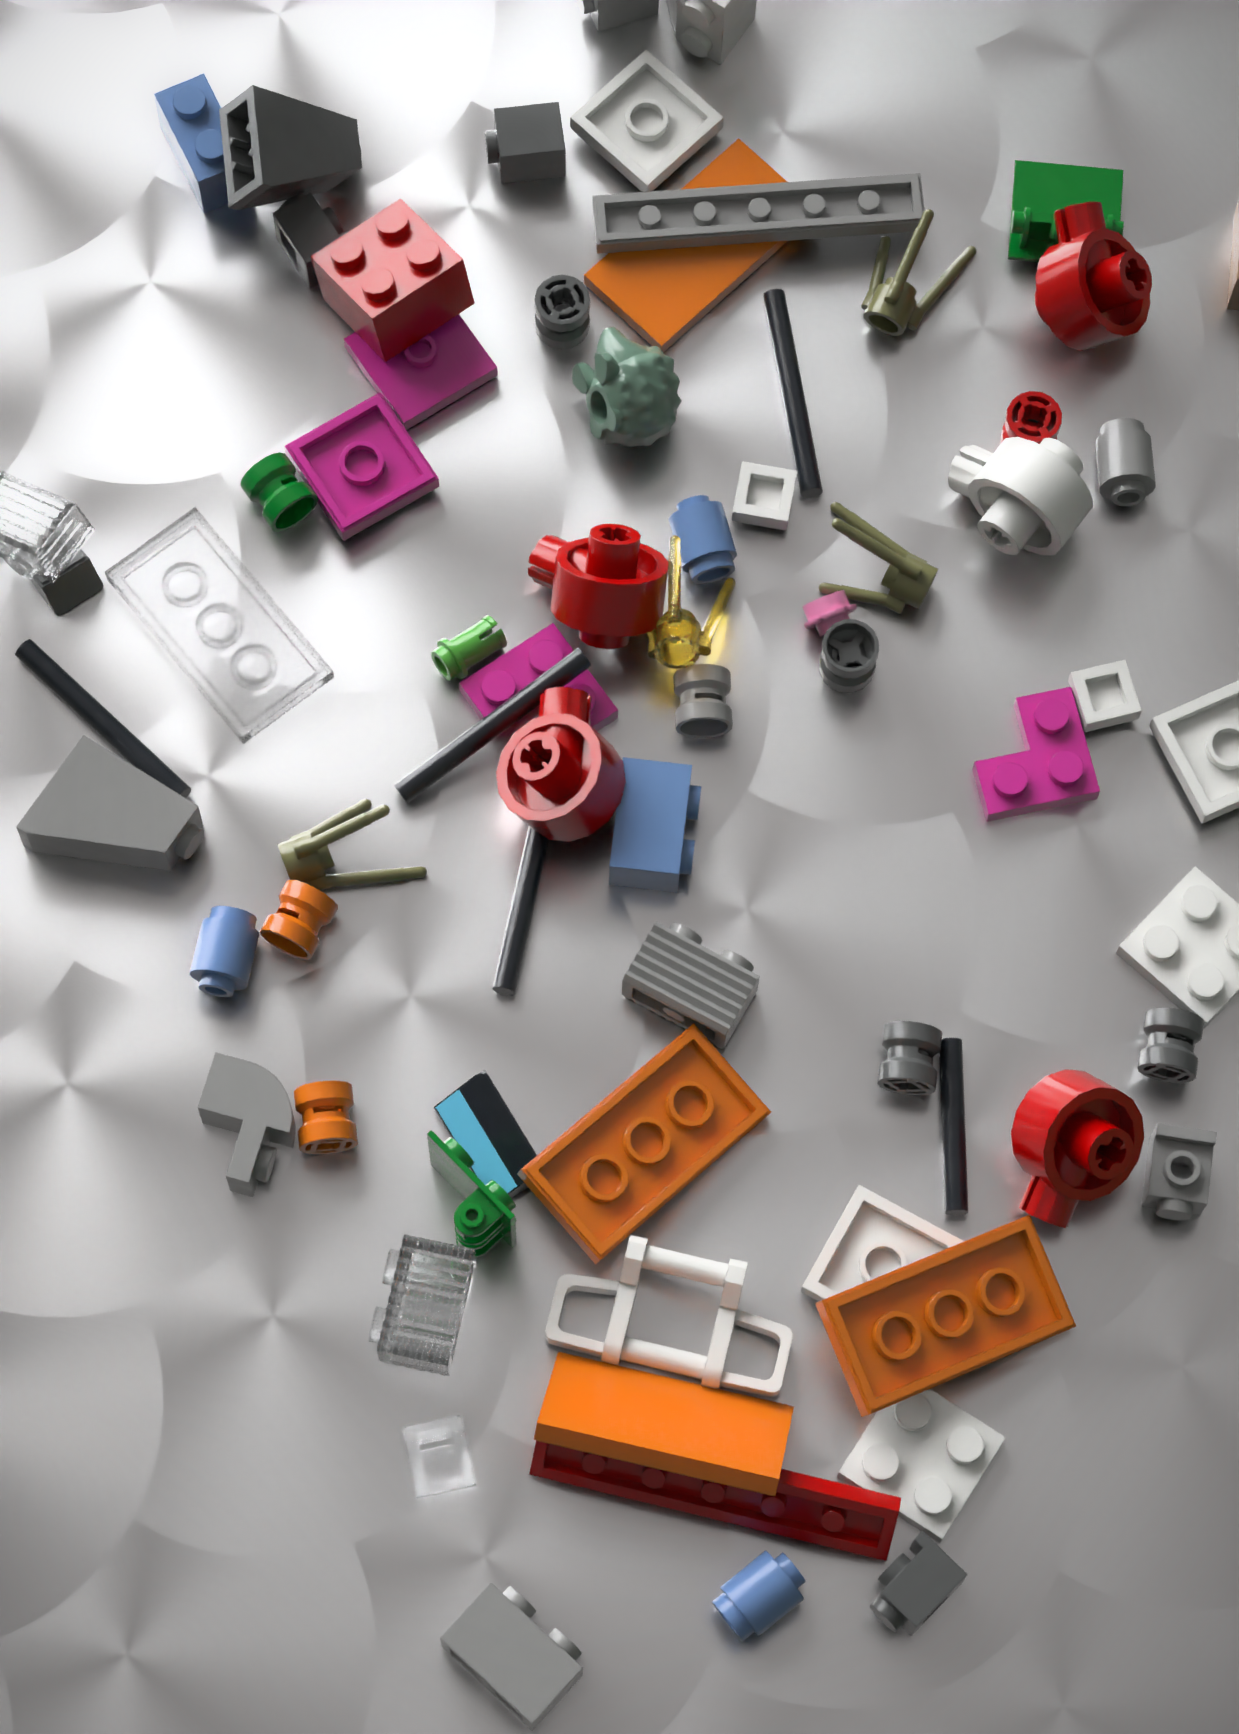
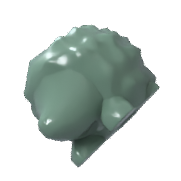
M615 327L605 328L599 338L597 351L594 356L595 369L593 370L584 362L576 363L572 369L573 384L581 393L586 394L591 433L594 437L600 440L603 439L605 444L619 443L624 447L650 446L658 438L669 434L671 427L676 421L677 409L682 402L677 394L680 380L674 372V359L665 355L658 346H643L627 339Z

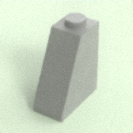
M85 735L82 736L16 826L23 846L32 852L171 871L180 858L185 860L190 858L198 848L204 835V830L201 829L203 822L198 805Z

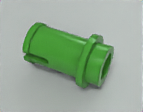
M491 616L483 617L481 621L451 640L442 638L437 641L438 648L431 652V657L436 668L448 681L455 677L460 680L468 676L467 669L495 651L507 646V640L502 629L492 634V628L497 626L498 623Z

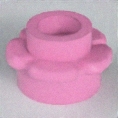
M844 590L828 594L802 607L808 621L804 626L806 629L816 627L820 637H822L834 623L849 619L848 615L857 609V605H850Z

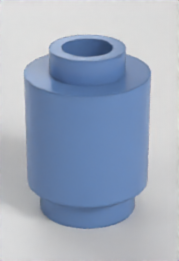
M706 495L693 496L679 502L676 505L677 511L668 520L683 571L690 573L692 582L697 584L717 581L732 574L735 571L733 560L736 558L737 552L723 504L719 501H710Z
M214 906L211 908L209 918L202 920L190 969V976L199 982L198 988L201 991L214 996L231 997L234 990L247 988L259 938V932L255 929L257 921L255 915L235 907Z
M765 1550L720 1587L723 1593L713 1600L712 1604L736 1635L744 1641L753 1632L760 1636L802 1602L804 1597L798 1588L806 1580L784 1553H781L774 1559Z

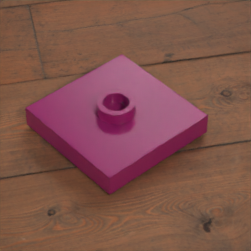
M459 314L387 362H384L356 332L344 338V346L376 392L382 393L406 430L498 376L496 364Z
M381 392L284 446L287 457L293 463L303 481L308 483L318 497V504L343 541L439 487L438 476Z

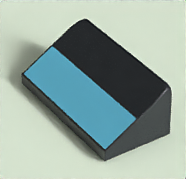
M484 1070L434 1106V1110L450 1137L457 1141L474 1161V1165L470 1167V1170L485 1185L490 1180L495 1181L512 1198L529 1188L517 1173L535 1158L537 1154L489 1075Z

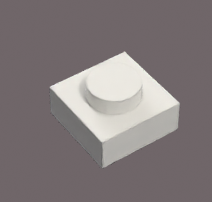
M742 461L732 521L787 530L797 471Z
M1126 660L1070 673L1068 683L1072 688L1084 732L1139 719L1142 710Z

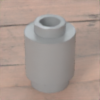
M1119 418L1106 422L1101 426L1099 430L1100 436L1095 441L1100 494L1120 506L1136 505L1151 494L1156 487L1151 436L1144 430L1143 423L1136 419Z

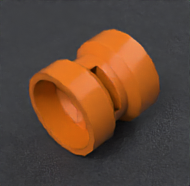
M288 880L279 894L281 905L276 913L267 916L260 929V935L281 951L300 959L309 960L313 957L319 945L317 935L321 927L331 923L338 910V905L333 899L317 888L297 880Z
M318 1081L304 1084L294 1090L295 1109L302 1115L303 1125L298 1130L299 1149L301 1152L307 1154H331L347 1151L358 1145L356 1124L349 1118V1110L354 1105L352 1084L344 1081Z

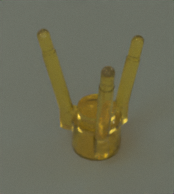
M673 535L669 539L668 611L657 621L656 628L646 634L649 641V658L657 659L660 664L668 668L683 669L694 665L699 659V655L708 656L711 654L712 637L732 596L736 581L731 577L725 580L701 631L700 623L693 613L681 608L680 538L677 535Z

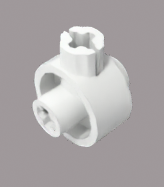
M1020 437L1005 438L994 453L976 445L964 446L959 451L962 457L956 455L951 463L948 475L949 487L952 491L970 498L977 512L982 516V519L977 524L980 534L990 545L1008 555H1017L1022 548L1043 556L1056 555L1093 508L1092 494L1084 480L1079 476L1083 470L1081 459L1071 448L1056 439L1044 438L1038 444Z

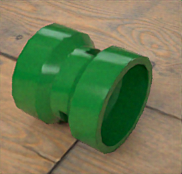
M282 452L268 455L255 463L245 473L240 483L242 490L252 502L260 503L263 506L262 516L271 529L276 532L284 531L297 525L313 511L318 502L317 495L308 483L297 480L295 477V466L287 455Z

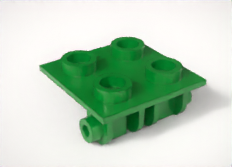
M1015 160L1008 260L1039 262V259L1049 247L1059 244L1053 214L1058 209H1064V207L1074 204L1101 202L1106 229L1118 232L1123 236L1124 221L1120 220L1124 170Z
M432 1130L429 1131L427 1139L431 1165L465 1199L456 1208L454 1213L456 1244L459 1251L467 1257L478 1258L485 1255L502 1238L513 1248L517 1244V1220L511 1212L516 1207L512 1198L498 1183L490 1180L485 1185L469 1169L474 1165V1161L457 1141L449 1137L443 1142Z

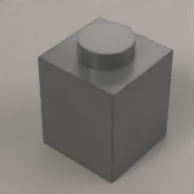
M559 102L494 108V130L485 131V145L488 164L498 163L501 184L566 177V149Z

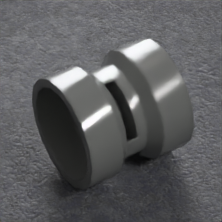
M557 275L543 281L537 288L534 299L536 333L541 341L551 348L561 350L573 348L582 343L588 335L590 327L589 291L583 282L573 276Z
M844 619L834 623L826 631L822 640V652L819 658V673L823 681L831 689L841 693L859 691L871 682L879 653V640L875 631L870 626L856 619ZM854 663H857L852 667H846L847 664L852 665Z
M1176 1008L1149 1009L1145 1014L1143 1027L1144 1033L1148 1037L1147 1046L1139 1053L1138 1072L1149 1078L1164 1082L1185 1083L1196 1079L1198 1058L1194 1054V1047L1202 1039L1203 1018L1192 1012Z
M896 1021L885 1024L882 1045L888 1052L886 1060L880 1064L877 1084L887 1091L898 1094L928 1095L934 1093L938 1072L933 1067V1057L940 1053L942 1031L932 1025L912 1021Z

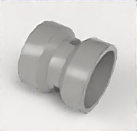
M715 664L688 665L675 671L673 676L674 692L680 698V706L675 711L676 731L684 736L694 738L716 737L729 732L733 727L732 709L726 704V696L731 690L730 671L723 666Z

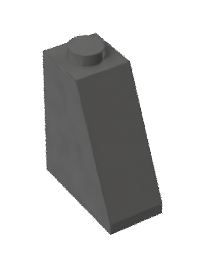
M251 85L219 109L228 205L231 209L242 210L285 201L297 194L307 195L311 192L313 195L327 192L362 168L357 119L255 85Z

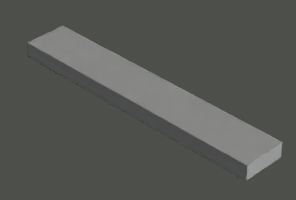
M920 173L592 196L597 254L914 232L925 211Z

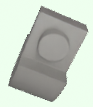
M215 1052L198 1104V1111L203 1124L239 1133L226 1173V1179L230 1191L253 1197L258 1180L267 1182L274 1166L276 1148L269 1146L270 1142L294 1147L296 1126L291 1103L284 1086L269 1070L256 1063Z

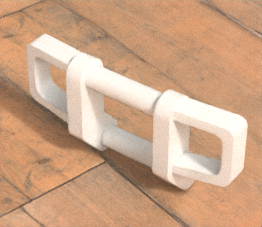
M630 1235L620 1281L574 1274H564L558 1279L545 1330V1337L549 1344L601 1357L602 1362L619 1365L620 1360L702 1379V1386L719 1389V1386L767 1397H775L780 1393L793 1333L785 1325L738 1309L748 1262L730 1258L729 1264L650 1246L647 1245V1238ZM642 1268L723 1287L708 1356L626 1337ZM583 1291L616 1296L605 1343L569 1334L559 1328L565 1298L569 1292ZM734 1324L777 1340L779 1352L774 1373L770 1379L761 1380L723 1371Z

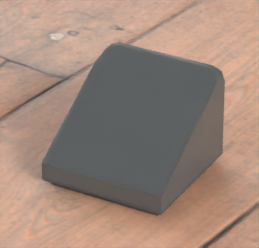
M67 533L19 562L48 606L58 616L65 614L103 589V583L90 558Z

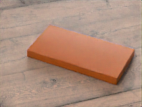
M738 138L682 189L782 183L787 181ZM788 241L608 253L584 274V284L651 346L660 347L664 353Z
M693 1023L526 1164L517 1175L596 1265L762 1122L771 1111Z
M1030 1215L815 1303L861 1417L875 1413L1076 1327Z
M558 1351L537 1420L534 1440L775 1496L794 1406L722 1389H714L702 1386L701 1384Z

